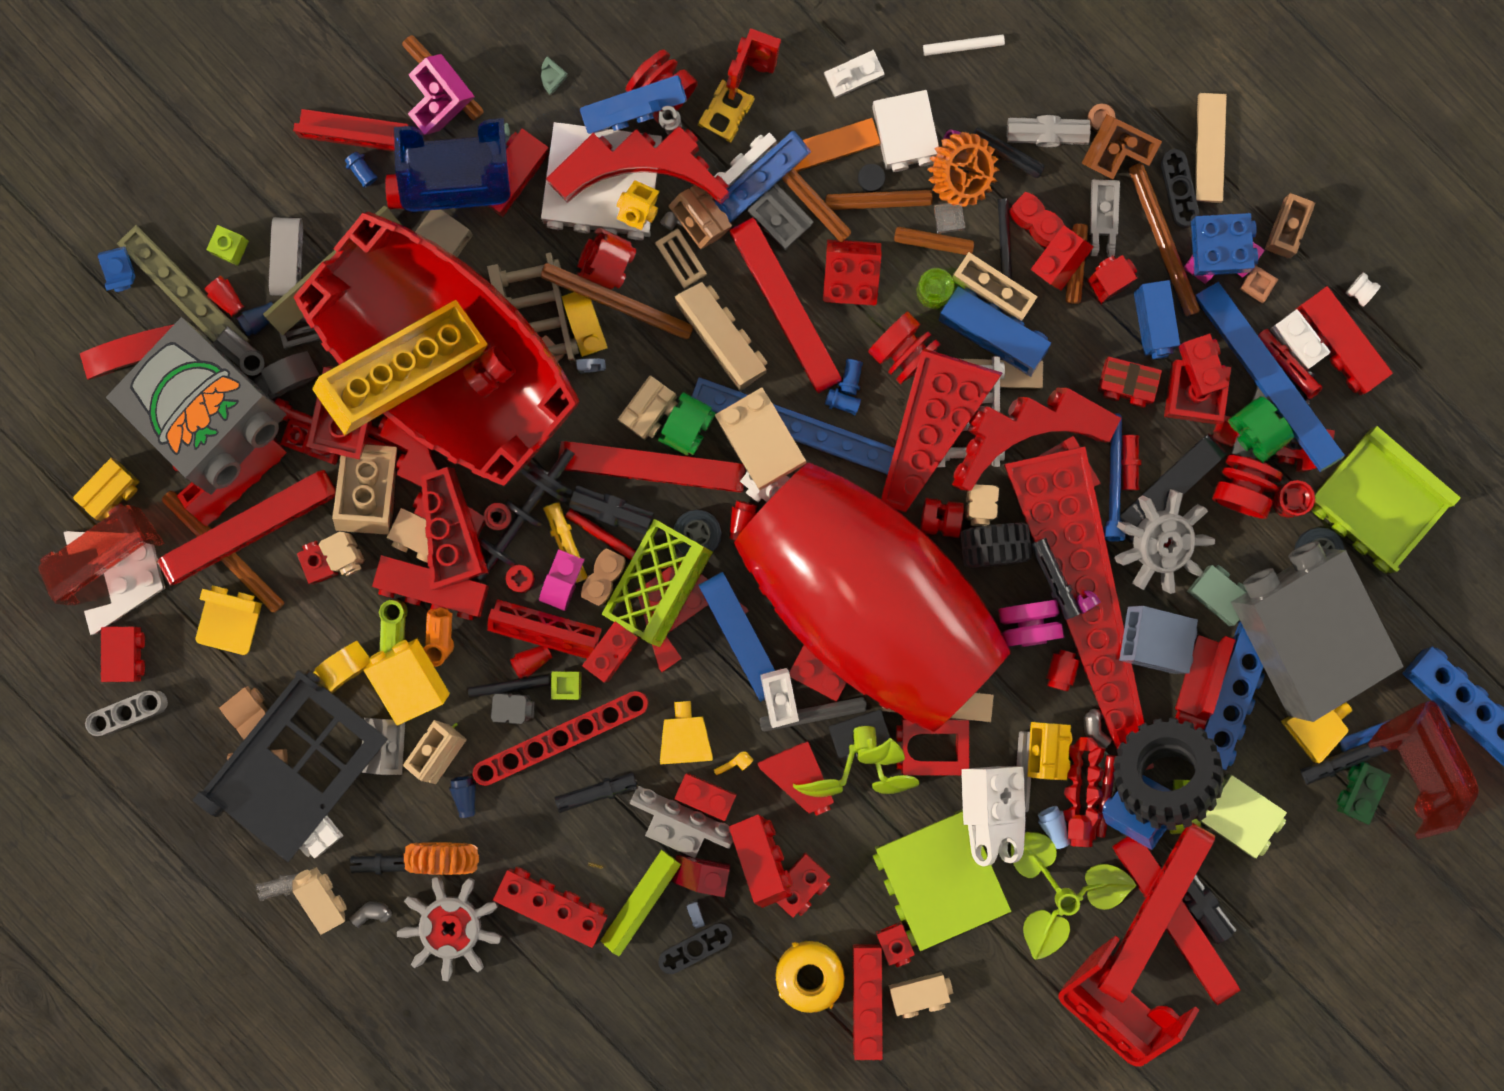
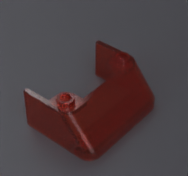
M122 504L113 507L108 511L109 516L57 553L54 551L50 552L40 559L41 564L38 570L47 592L55 604L77 605L80 602L74 594L146 543L157 546L164 544L139 507L123 506Z
M1428 701L1382 724L1368 743L1370 749L1378 746H1384L1390 751L1398 749L1420 791L1417 802H1415V811L1422 818L1423 823L1415 834L1417 840L1457 830L1479 793L1476 779L1438 705L1434 701Z

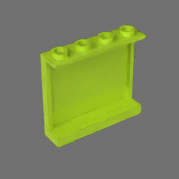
M1376 426L1366 433L1316 491L1315 502L1311 511L1320 519L1324 520L1326 518L1333 524L1331 528L1341 537L1347 536L1354 542L1352 546L1362 555L1368 554L1375 560L1373 564L1383 573H1387V571L1395 573L1399 571L1398 566L1444 512L1460 500V497Z
M963 809L955 812L952 816L883 846L875 847L877 854L873 855L879 871L884 869L888 879L884 880L888 893L890 896L895 894L899 902L895 906L897 914L901 921L906 920L910 930L905 932L911 946L917 945L920 951L1011 912L992 866H980L972 856L968 825L963 823ZM982 846L981 855L986 860L987 854Z

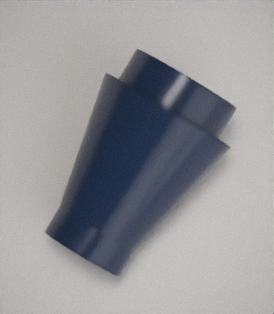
M272 302L241 312L242 315L236 318L247 337L252 334L254 336L257 335L270 323L263 313L273 305Z
M461 776L451 779L449 790L457 807L459 817L467 818L476 815V782H473L472 776Z

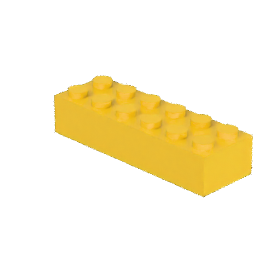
M454 300L318 377L312 390L343 434L346 435L480 358L488 344L457 300Z

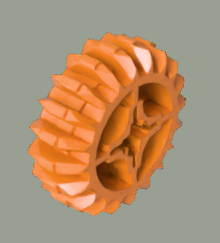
M966 132L952 134L950 139L941 140L942 147L937 146L934 148L937 156L930 157L934 165L928 168L929 172H933V176L929 179L931 183L935 184L932 190L935 193H939L941 200L947 201L948 204L965 207L968 204L975 205L977 200L985 199L984 192H992L990 183L997 182L993 174L999 171L997 167H994V163L998 158L991 156L995 149L987 146L988 141L980 138L979 135H970ZM958 166L963 167L964 170L969 171V173L963 172V170L959 169Z
M451 842L411 843L405 847V870L415 874L432 875L473 873L477 870V864L479 863L478 847L467 843Z

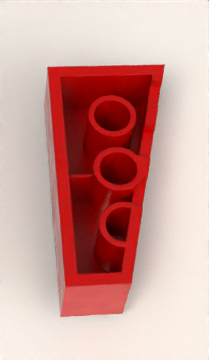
M446 467L422 475L430 590H439L489 573L455 468Z

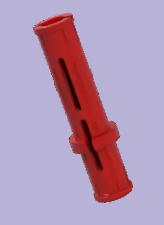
M1268 329L1263 330L1258 335L1279 366L1309 399L1315 397L1322 390V386L1289 353L1290 349L1286 345H1282Z

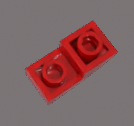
M291 419L289 420L280 443L281 445L336 465L339 458L338 454L307 447L310 426Z

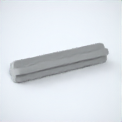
M1021 731L1018 737L1016 767H1023L1026 813L1029 811L1031 777H1027L1030 732Z

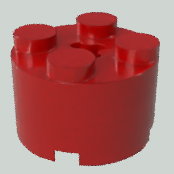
M597 228L593 232L598 234L594 240L588 239L580 255L577 267L581 268L582 271L577 273V276L610 290L614 287L620 288L626 277L624 270L627 264L631 263L634 259L636 248L632 247L630 241L603 228Z

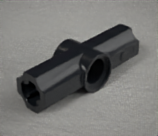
M576 486L569 508L594 516L598 521L615 527L621 526L646 535L654 513L627 504V501L605 493L602 495L580 486Z
M1195 875L1183 897V903L1192 916L1201 922L1212 940L1219 944L1230 938L1236 929L1220 909V903L1207 886H1203L1197 875Z

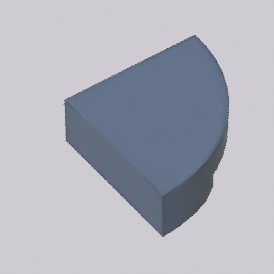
M604 359L576 360L579 373L605 371L606 369Z
M698 899L688 902L687 909L693 926L696 929L705 926Z

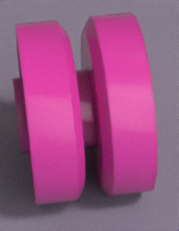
M1057 600L998 609L1000 623H1018L1019 627L1005 630L1002 633L1007 646L1022 644V647L1044 644L1047 643V640L1064 638L1061 623L1044 624V618L1056 617L1060 614Z

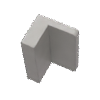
M364 718V720L387 737L388 740L362 773L402 775L405 722L396 725L393 719Z

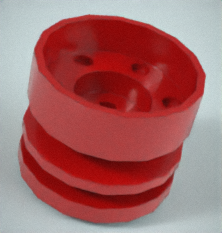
M663 49L647 59L636 70L625 90L629 92L678 75L688 100L695 91L698 81L685 69L673 75L678 63L675 59L669 60L670 54ZM684 103L672 107L677 111ZM660 111L652 113L654 117L653 119H655L658 123Z
M909 312L902 315L868 351L879 364L886 362L890 358L895 361L888 371L890 375L900 367L904 370L896 379L900 385L906 380L915 377L921 351L924 348L936 352L941 345L937 340H934L928 347L924 345L931 336L929 332L924 333L919 338L914 335L921 324Z
M1229 455L1226 463L1233 468H1223L1222 473L1232 479V482H1218L1212 500L1236 512L1255 518L1267 519L1273 501L1263 495V492H1277L1278 487L1272 482H1281L1283 474L1272 468L1269 464L1261 463L1258 459Z

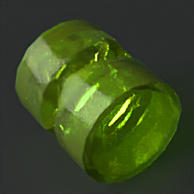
M931 268L921 276L916 288L917 298L925 307L931 309L940 308L950 299L954 290V281L946 270Z

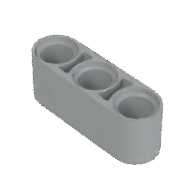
M273 217L269 269L270 295L283 296L301 280L302 218Z
M144 691L91 713L86 718V729L94 736L112 734L164 712L167 708V697L161 691ZM151 695L156 697L158 702L154 710L149 709L147 706V699ZM125 706L130 707L132 710V716L128 721L123 719L121 714ZM100 716L106 720V727L103 731H100L96 726V721Z

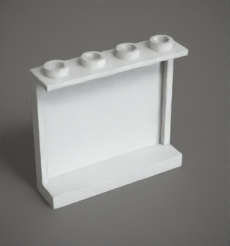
M554 122L547 177L591 135L587 133L585 126ZM611 129L594 132L598 138L604 136L612 144V152L633 133L613 131ZM648 134L656 143L653 146L654 148L663 142L662 136ZM629 173L604 179L584 189L568 203L546 180L541 220L544 224H547V228L563 230V226L574 227L575 232L590 233V230L603 228L615 235L617 233L628 234L627 238L643 240L644 236L650 237L651 222L647 221L642 230L628 226L617 219L620 208L616 206L622 192L626 193L634 180L655 189L657 173Z

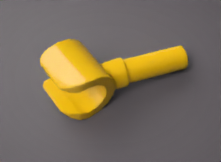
M741 752L734 759L714 769L716 775H719L735 765H738L743 771L753 762V759L747 752Z

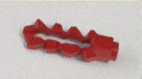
M1080 737L1075 745L1069 746V755L1074 765L1070 766L1067 777L1073 781V785L1066 787L1064 795L1074 805L1063 811L1064 817L1068 822V839H1071V846L1093 847V840H1096V829L1102 820V813L1095 807L1103 798L1102 790L1097 786L1104 775V770L1098 765L1104 757L1105 748L1100 747L1093 738ZM1084 751H1090L1088 757L1090 766L1088 767L1087 778L1089 785L1087 787L1086 799L1088 808L1086 815H1079L1081 808L1082 754Z

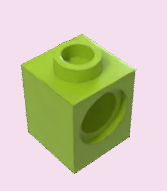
M217 225L206 250L214 256L238 266L249 241L242 235Z
M552 672L551 699H581L582 672Z

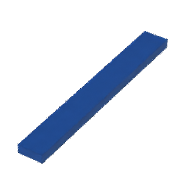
M1217 282L1196 294L1195 298L1199 306L1267 400L1278 409L1276 412L1280 418L1284 417L1288 422L1294 437L1319 472L1343 459L1344 453L1220 283Z
M700 377L692 397L711 406L712 411L715 413H719L748 396ZM773 404L795 442L888 475L895 450L894 447Z

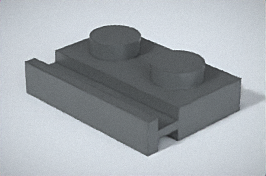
M777 183L748 209V213L785 251L814 224L808 215Z

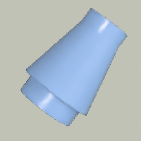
M1058 806L1049 807L1038 814L1040 819L1038 821L1039 825L1054 843L1056 849L1064 848L1071 843V840L1068 839L1064 813L1059 810Z

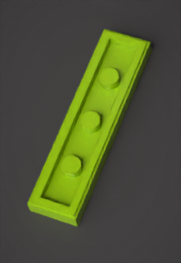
M660 851L600 940L617 956H620L681 865L665 851Z

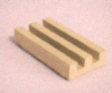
M679 229L674 230L655 242L684 289L707 275ZM677 237L698 270V273L695 275L673 242V238ZM668 243L689 276L687 280L684 279L663 244Z

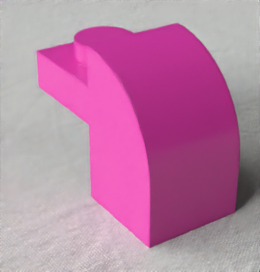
M558 549L550 572L543 584L539 601L566 611L585 560Z

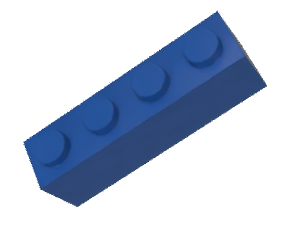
M958 286L940 314L939 321L1000 357L1032 377L1051 345V342L1048 341V338L1043 333L1029 330L1024 327L1025 324L1016 317H1008L1001 313V309L997 305L990 302L985 303L978 299V295L968 288L963 290Z

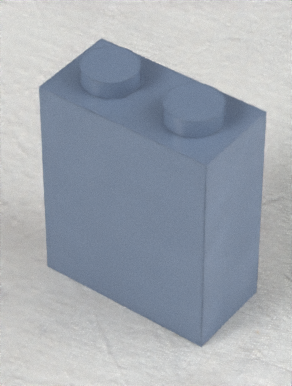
M1146 606L1128 607L1119 661L1173 674H1190V667L1193 663L1194 641L1197 637L1198 620Z

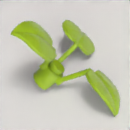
M861 726L853 730L854 745H849L850 753L841 780L829 779L803 785L793 783V787L796 790L813 797H827L841 793L843 791L842 786L846 785L855 753H858V760L860 762L876 765L879 779L881 780L872 784V788L876 792L883 794L903 792L917 787L919 780L907 775L890 778L884 776L881 764L889 765L902 762L905 759L904 752L892 738H889L877 747L875 727Z
M1025 832L1023 855L1018 862L1013 863L1016 870L1027 878L1036 877L1042 870L1057 892L1055 903L1058 909L1054 910L1052 915L1046 910H1037L1030 914L1024 922L1023 933L1032 957L1038 960L1051 955L1066 942L1070 933V925L1064 917L1060 916L1075 914L1080 908V901L1083 900V895L1086 891H1088L1087 897L1089 902L1096 908L1105 910L1120 904L1128 893L1136 887V884L1122 869L1110 864H1098L1087 870L1085 880L1088 886L1082 887L1077 895L1069 888L1061 889L1046 869L1056 859L1054 843L1044 834ZM1011 844V857H1012V856L1014 855V851H1015L1013 844Z

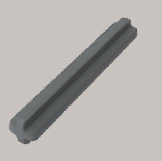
M859 697L797 710L799 721L772 728L769 716L761 717L759 721L761 730L765 732L865 712L867 705L865 698Z

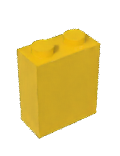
M418 639L410 642L403 640L392 647L393 650L384 653V651L377 652L369 658L370 662L364 669L365 674L396 725H400L443 705L450 694Z

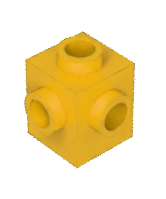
M634 180L627 192H622L616 207L620 208L617 219L628 226L642 230L647 221L653 222L657 214L658 207L655 206L659 191Z

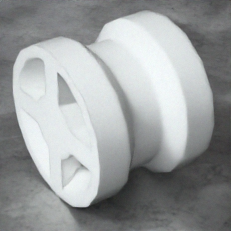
M1363 272L1348 288L1346 294L1358 299V304L1363 307L1376 294L1380 285L1368 280V275Z

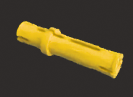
M560 502L544 507L543 510L552 529L550 534L552 537H555L559 550L580 558L570 532L572 530L571 525L566 522ZM583 566L576 583L588 578Z

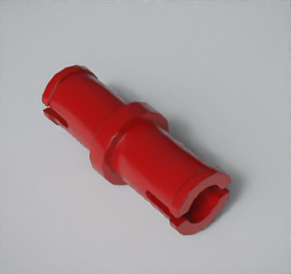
M1139 435L1122 436V490L1125 491L1140 490L1139 466H1142V460H1139Z

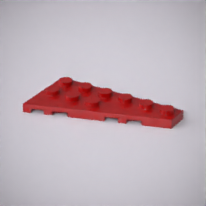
M925 348L921 351L881 497L882 501L894 509L904 512L908 510L1003 374L1002 372Z

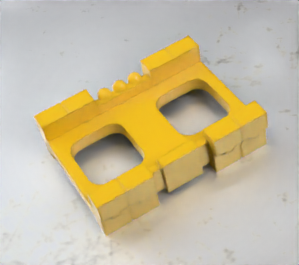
M722 80L714 93L715 98L710 103L709 109H706L698 126L708 129L731 143L739 129L738 126L742 121V117L745 116V113H748L755 98L738 89L737 93L743 97L738 108H732L724 104L722 100L730 89L726 88L727 83ZM716 113L730 120L724 132H720L710 126V122Z

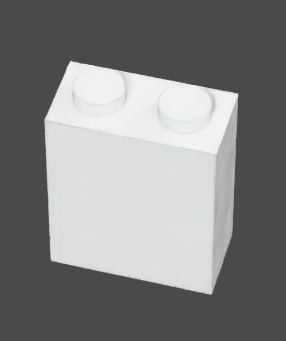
M927 90L873 101L872 109L881 143L885 169L899 172L908 169V165L919 163V166L934 164L930 157L937 156L934 148L939 145Z

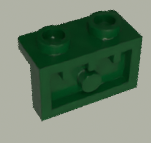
M1366 762L1352 766L1347 776V779L1350 780L1346 790L1343 789L1337 798L1336 804L1339 805L1337 811L1370 825L1391 775L1370 766Z

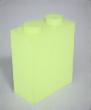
M1226 774L1224 783H1222L1223 791L1221 798H1216L1217 805L1213 811L1206 810V818L1201 820V823L1251 857L1257 858L1258 855L1262 856L1271 844L1268 840L1274 832L1278 833L1286 822L1284 816L1287 812L1234 776Z

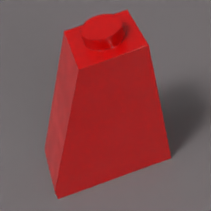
M808 741L757 762L759 768L808 813L814 812L815 815H819L831 809L829 805L834 803L832 796L813 797L803 794L793 787V783L803 785L824 780Z

